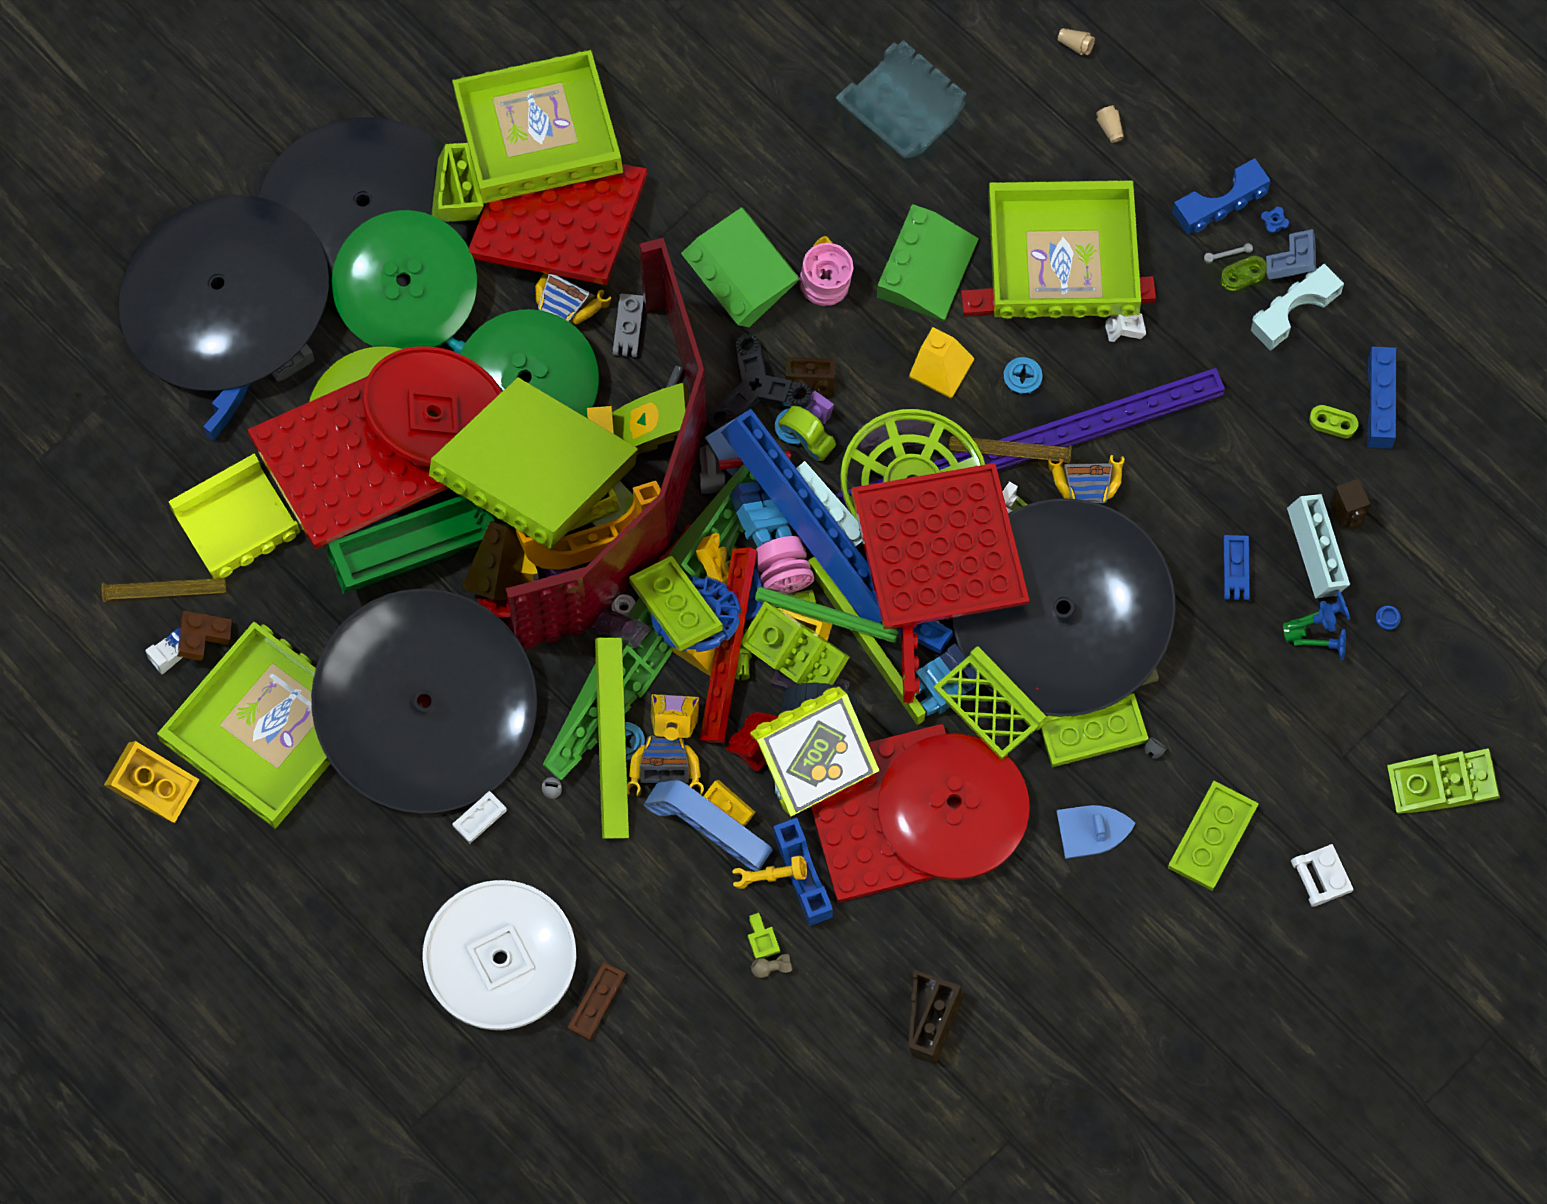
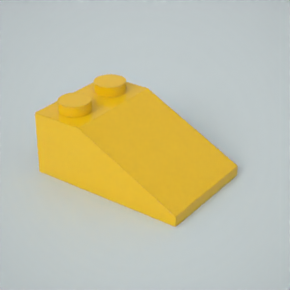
M134 741L127 744L104 786L125 799L175 823L199 779Z

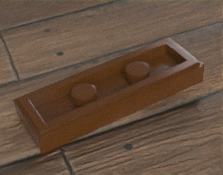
M603 962L567 1029L590 1041L622 984L626 973Z

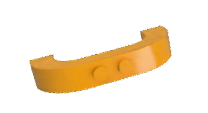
M656 480L633 487V504L622 517L563 536L551 549L517 529L516 534L526 557L536 566L545 569L574 567L593 561L660 494L661 490Z

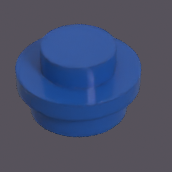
M1383 606L1376 613V622L1382 629L1392 630L1400 623L1401 615L1393 606Z

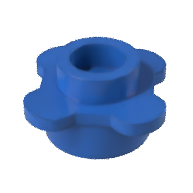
M1275 207L1270 212L1264 211L1261 215V219L1265 221V227L1270 233L1278 232L1289 225V220L1285 219L1283 215L1284 210L1281 207Z

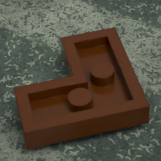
M183 611L180 620L177 657L202 661L205 641L228 645L232 619Z

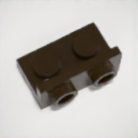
M787 357L785 379L805 383L811 388L812 392L816 391L822 396L834 395L835 359ZM800 391V392H798L796 395H807V394H806L805 391Z

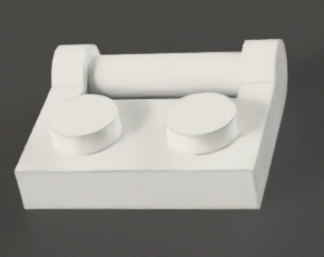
M1333 844L1291 860L1293 867L1297 868L1310 896L1308 900L1312 907L1353 891V887ZM1312 863L1325 891L1324 893L1318 892L1306 866L1307 864Z

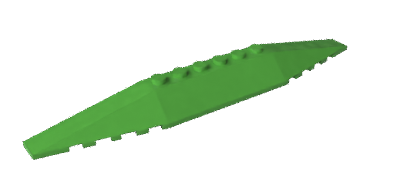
M744 463L678 540L667 558L673 556L687 577L696 576V578L702 579L707 577V572L702 562L698 560L696 549L703 537L719 533L720 543L718 548L726 547V561L732 556V550L737 548L734 545L739 534L743 533L744 529L729 495L738 484L757 481ZM641 598L637 600L612 637L622 638L624 714L631 708L630 705L637 697L641 698L673 652L672 646L664 642L665 638L658 636L651 620L652 613ZM596 663L543 763V766L559 780H562L582 759L581 755L587 749L591 750L598 742Z

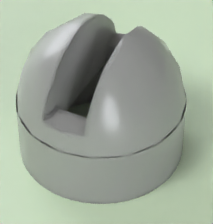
M549 777L543 781L542 792L544 796L554 799L561 794L562 785L557 778ZM546 784L558 785V788L546 786Z

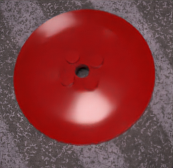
M421 346L398 350L380 360L367 377L363 389L362 403L368 424L376 436L389 449L409 461L430 467L431 458L502 391L491 375L469 358L450 350ZM433 411L438 417H432L427 412Z
M941 734L918 741L908 747L894 760L881 784L878 799V815L887 842L906 864L932 877L963 880L981 876L992 871L1013 854L1026 831L1029 818V796L1019 769L1007 755L1001 760L982 739L974 736ZM951 797H956L960 799L961 806L951 808L948 806L947 800Z

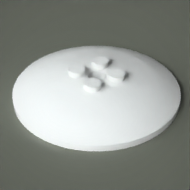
M515 881L483 882L468 887L454 895L434 916L427 930L423 946L424 972L429 987L438 1002L451 1015L462 1022L488 1030L515 1029L543 1017L564 996L573 978L576 964L575 938L570 923L563 911L543 892ZM498 952H503L508 958L505 963L497 964L493 961L494 955Z

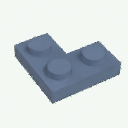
M1313 229L1289 234V252L1266 256L1269 280L1316 270L1315 235Z

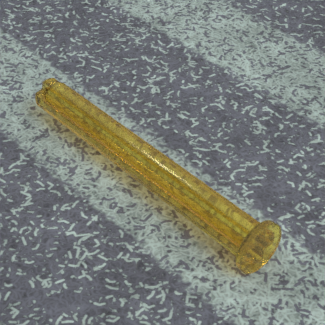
M955 436L950 437V450L969 452ZM972 438L983 454L1061 461L1070 464L1072 445H1069L1068 448Z
M224 578L112 585H105V582H102V600L106 602V599L225 593L226 581Z

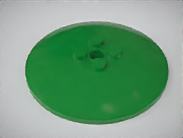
M398 210L380 214L356 228L338 252L332 273V291L336 308L350 331L371 347L384 346L400 349L421 346L438 347L460 330L473 308L477 293V272L472 254L469 252L470 250L462 237L450 225L435 216L410 210ZM401 274H407L410 276L411 281L409 285L402 287L397 284V278Z
M533 309L516 310L501 314L479 327L461 350V355L474 361L491 375L502 392L517 377L519 378L521 373L529 372L532 375V379L528 384L587 419V408H593L596 403L599 390V369L594 352L587 339L574 325L555 314Z

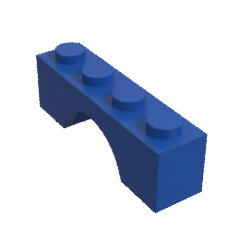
M1254 158L1235 169L1233 175L1234 187L1228 194L1219 198H1207L1194 191L1174 202L1172 213L1187 235L1194 231L1197 233L1205 229L1208 223L1214 220L1216 222L1222 220L1230 211L1242 209L1250 200L1254 198L1260 199L1265 196L1271 180Z
M1371 347L1368 356L1370 410L1367 426V448L1392 449L1396 438V348Z
M795 818L773 826V835L785 866H791V858L796 856L804 857V861L807 862L806 879L796 880L794 876L789 877L808 925L811 926L833 918V908L813 866L806 839L798 819Z

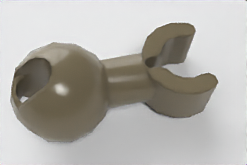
M783 954L774 961H768L764 958L756 959L751 967L752 973L758 978L767 977L771 971L775 970L784 973L792 971L789 954Z

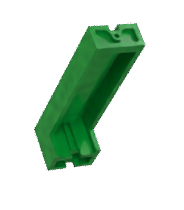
M459 496L336 539L326 545L325 551L331 566L334 567L337 574L336 578L343 594L476 548L480 546L490 521H505L495 517L482 507L475 505L464 496Z

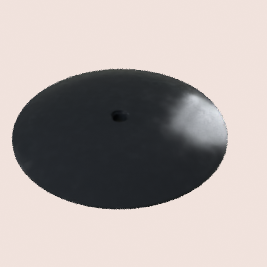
M360 117L340 120L321 126L296 140L277 158L270 168L262 184L259 197L279 203L295 212L309 225L317 236L328 264L329 289L327 301L335 303L332 291L334 263L343 243L356 228L375 216L392 211L410 210L432 215L438 158L444 145L427 132L407 123L386 118ZM361 204H368L367 206H364V207H361V206H360ZM471 220L445 222L466 241ZM401 274L397 278V284L402 287L409 285L411 281L410 276L407 274Z
M231 195L211 198L190 205L158 225L138 247L126 269L119 295L120 323L126 342L140 363L151 373L172 385L185 389L223 391L239 388L261 380L289 362L308 342L317 328L326 305L329 289L328 264L324 250L313 230L301 217L274 201L254 196Z
M1068 498L1050 499L1035 502L1008 513L1030 601L1026 605L953 617V628L959 649L967 658L970 652L979 646L1046 716L1065 717L1089 714L1105 709L1126 698L1138 689L1156 669L1166 652L1174 627L1176 611L1175 592L1171 574L1162 553L1148 534L1134 521L1110 507L1095 502ZM1061 605H1068L1071 608L1067 614L1057 612ZM984 685L993 693V688L990 685Z
M411 589L387 594L369 602L350 615L337 628L322 651L316 666L311 692V710L315 731L323 752L338 774L352 788L370 800L388 808L411 813H439L461 808L481 799L486 793L498 787L512 773L525 753L532 736L536 719L537 692L532 668L522 645L510 628L497 615L474 600L456 593L435 589ZM419 696H426L429 699L430 705L428 708H421L417 704Z

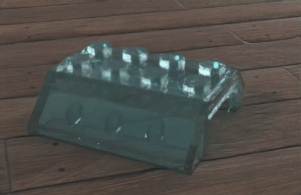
M903 40L899 45L894 42L884 51V61L857 86L854 83L849 84L836 97V101L904 159L921 154L955 121L966 104L963 101L966 93L955 83L947 88L951 80L937 68L930 73L933 65L922 55L917 54L913 59L912 57L916 50Z

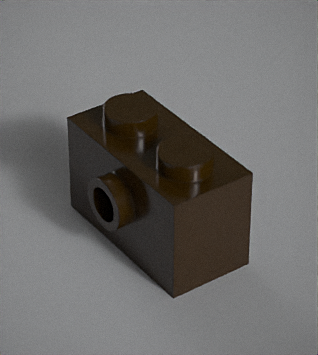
M1359 478L1335 487L1330 506L1341 530L1348 527L1349 529H1355L1361 526L1370 507V502Z

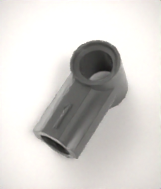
M705 445L700 448L699 453L701 494L719 493L725 486L724 471L718 469V458L710 445Z

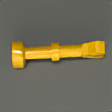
M796 856L791 858V866L775 868L774 866H769L766 870L753 872L736 868L733 870V874L736 876L742 875V880L734 882L733 886L738 889H744L749 883L754 881L768 880L772 882L776 881L777 878L794 876L796 880H803L807 877V862L804 861V857Z

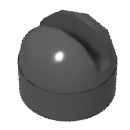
M1150 737L1145 745V753L1148 755L1151 751L1153 753L1152 759L1160 758L1167 750L1163 743L1153 737Z

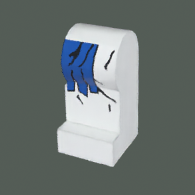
M180 628L173 631L156 646L152 645L145 650L148 659L161 674H164L183 658L177 657Z

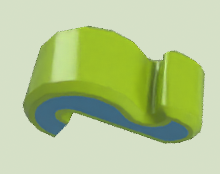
M791 406L778 422L779 428L789 433L793 432L809 455L817 461H824L836 447L834 438L825 433L821 421L802 407Z

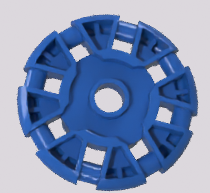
M690 576L688 578L695 588H703V590H697L722 623L723 630L683 651H687V649H696V652L708 651L720 646V642L723 640L728 641L733 636L740 623L738 614H741V607L733 591L730 592L728 586L723 582L710 577L702 579ZM651 614L652 624L658 636H663L665 643L676 648Z

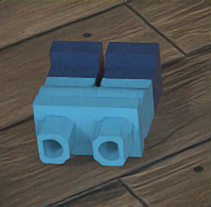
M758 481L738 484L729 495L740 523L746 531L744 533L746 539H754L757 547L771 541V535H775L776 539L792 536L791 525Z
M956 644L949 647L947 652L934 661L915 671V678H919L920 682L919 693H915V696L923 692L927 697L920 702L926 712L925 716L935 712L942 714L946 709L951 708L936 693L933 686L966 659ZM970 664L962 670V678L976 679V671ZM947 683L942 687L947 694L958 695V683ZM961 683V695L971 696L976 693V684Z

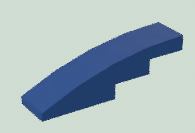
M249 384L239 388L223 390L212 402L215 414L203 426L206 436L212 441L218 437L233 417L244 398Z

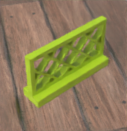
M979 646L972 650L964 661L933 686L936 693L1001 760L1035 730L1038 731L1045 724L1046 716ZM970 664L976 671V679L962 678V670ZM947 683H958V695L947 694L942 687ZM961 683L976 684V696L961 695ZM979 684L990 685L993 688V697L979 696ZM961 700L975 701V713L964 712L961 709ZM978 701L993 702V714L978 713ZM996 702H1006L1011 707L1010 714H996ZM978 718H992V730H982L978 726ZM996 719H1010V731H995ZM1013 720H1024L1030 727L1024 732H1013ZM995 736H1010L1009 745L1004 750H1001L995 744Z

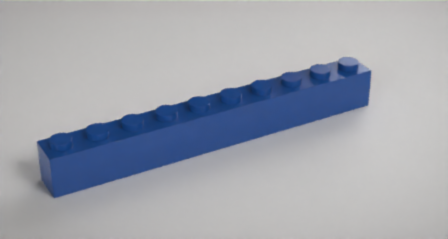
M750 409L736 418L721 431V434L858 615L878 623L882 622L867 561L754 412Z

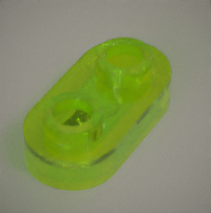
M1251 256L1231 264L1222 271L1221 283L1226 289L1235 291L1258 282L1266 275L1267 263L1259 256ZM1255 268L1258 272L1253 273L1250 269ZM1234 277L1237 281L1231 282L1229 278Z

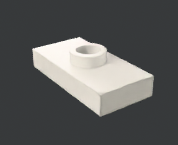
M489 791L452 825L470 844L507 811V808Z

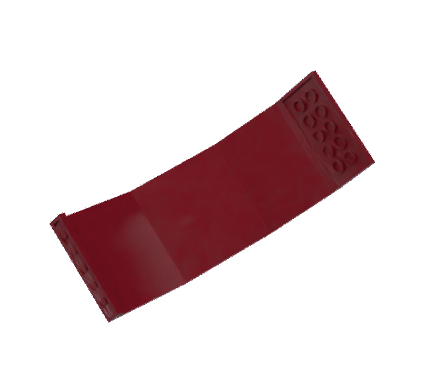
M664 238L640 244L644 307L646 313L665 308L691 395L660 494L586 567L506 588L513 634L517 637L523 649L533 648L537 643L544 641L548 643L555 642L566 635L578 636L583 634L585 630L590 629L611 608L612 602L619 595H624L632 587L629 583L630 576L654 565L668 551L706 430L704 367Z

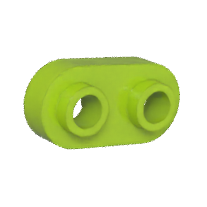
M1325 405L1316 406L1311 411L1309 418L1310 424L1315 430L1341 438L1352 437L1358 428V420L1353 414ZM1322 417L1326 422L1321 423L1317 419ZM1341 425H1347L1349 429L1344 430L1341 428Z

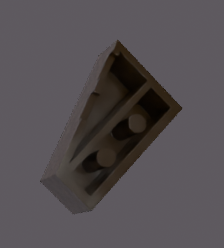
M490 521L461 589L493 600H508L506 588L519 584L524 550L517 537L515 527L506 522Z
M914 969L908 1047L913 1057L936 1065L963 1000L964 993L960 985Z

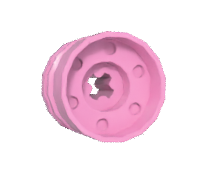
M832 243L818 244L807 252L799 280L800 289L805 298L814 304L829 306L840 302L847 295L853 272V262L849 253L841 246Z
M781 537L766 542L756 549L755 563L758 571L763 573L761 575V582L764 588L788 595L789 593H795L806 588L814 581L813 571L810 570V562L805 560L807 552L800 537Z

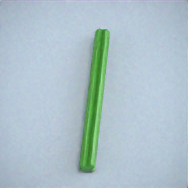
M758 587L756 591V601L763 603L766 601L773 606L886 641L895 642L899 634L897 628L884 630L881 623L771 589Z

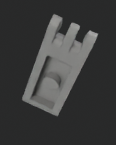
M620 294L613 346L614 356H618L619 347H623L622 356L627 357L628 349L633 348L632 357L637 358L644 306L643 296Z

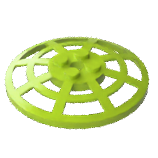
M902 409L874 418L856 433L848 445L842 461L840 473L841 490L845 504L857 520L853 499L848 491L847 481L851 458L864 466L861 478L862 486L869 485L870 470L883 476V482L981 466L985 465V462L977 444L955 422L931 411ZM920 420L935 425L929 438L915 434L899 436L895 421ZM880 426H886L889 439L878 445L870 453L869 457L856 449L869 433ZM943 429L951 432L963 443L969 451L971 458L960 463L957 462L953 454L938 442ZM902 443H918L925 445L921 455L905 454ZM890 447L893 448L896 459L888 467L875 461L882 452ZM934 450L938 451L948 461L949 467L939 470L935 463L930 460Z

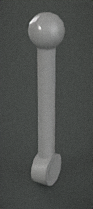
M1247 243L1244 247L1218 254L1207 253L1204 256V261L1209 264L1217 258L1241 252L1250 253L1253 250V246Z

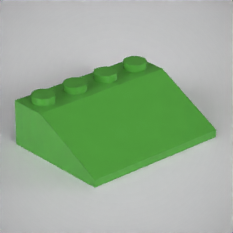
M912 204L878 283L877 298L944 322L979 238L939 214Z
M742 207L700 235L681 253L736 324L740 326L750 327L800 280L798 275Z

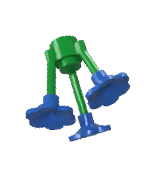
M1340 590L1336 591V603L1330 605L1322 601L1318 612L1283 623L1286 641H1293L1294 646H1329L1331 649H1337L1340 654V660H1344L1346 629H1342L1339 639L1325 641L1302 638L1307 636L1306 626L1314 623L1316 625L1323 623L1325 629H1329L1330 632L1335 631V613L1342 612L1346 619L1350 620V615Z

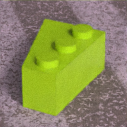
M445 144L438 158L432 216L444 222L476 220L483 208V201L469 144Z

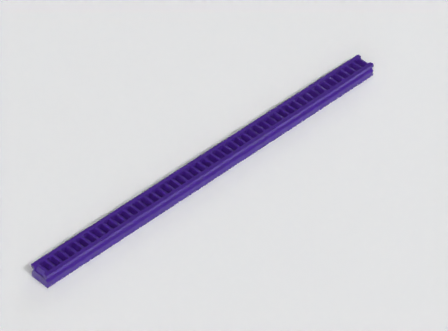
M1214 368L979 446L978 448L983 456L985 465L995 463L998 471L1223 396L1225 388L1217 369ZM968 450L953 455L958 463L971 458ZM945 458L933 461L939 470L950 466ZM883 478L870 482L869 485L882 483ZM842 492L834 494L849 511ZM790 526L792 536L799 537L792 526ZM771 535L772 540L776 539L775 535Z

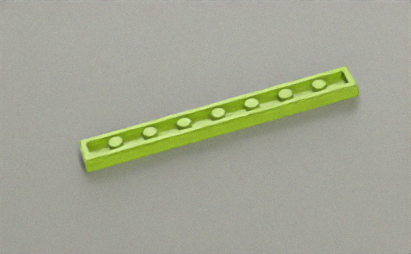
M815 557L809 559L808 562H810V570L813 571L814 579L835 609L858 616ZM851 630L917 725L924 722L926 712L915 696L913 703H903L902 677L874 637Z
M596 638L602 839L629 838L622 638Z

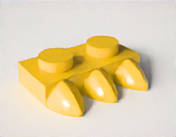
M713 533L710 536L703 537L696 549L697 558L702 562L707 572V577L714 578L727 585L730 560L726 561V547L718 548L720 543L719 533Z
M716 780L703 796L744 827L755 814L751 807L720 780Z

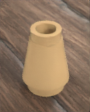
M1064 28L1061 29L1058 35L1059 42L1080 55H1088L1095 41V38L1090 36L1088 32Z
M1108 106L1099 110L1096 113L1098 117L1096 120L1108 139H1110V142L1115 143L1122 140L1124 136L1118 110H1115L1114 106Z

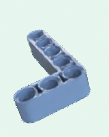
M679 780L657 783L644 803V806L649 811L658 816L678 815L754 871L761 870L772 852V848L690 786Z

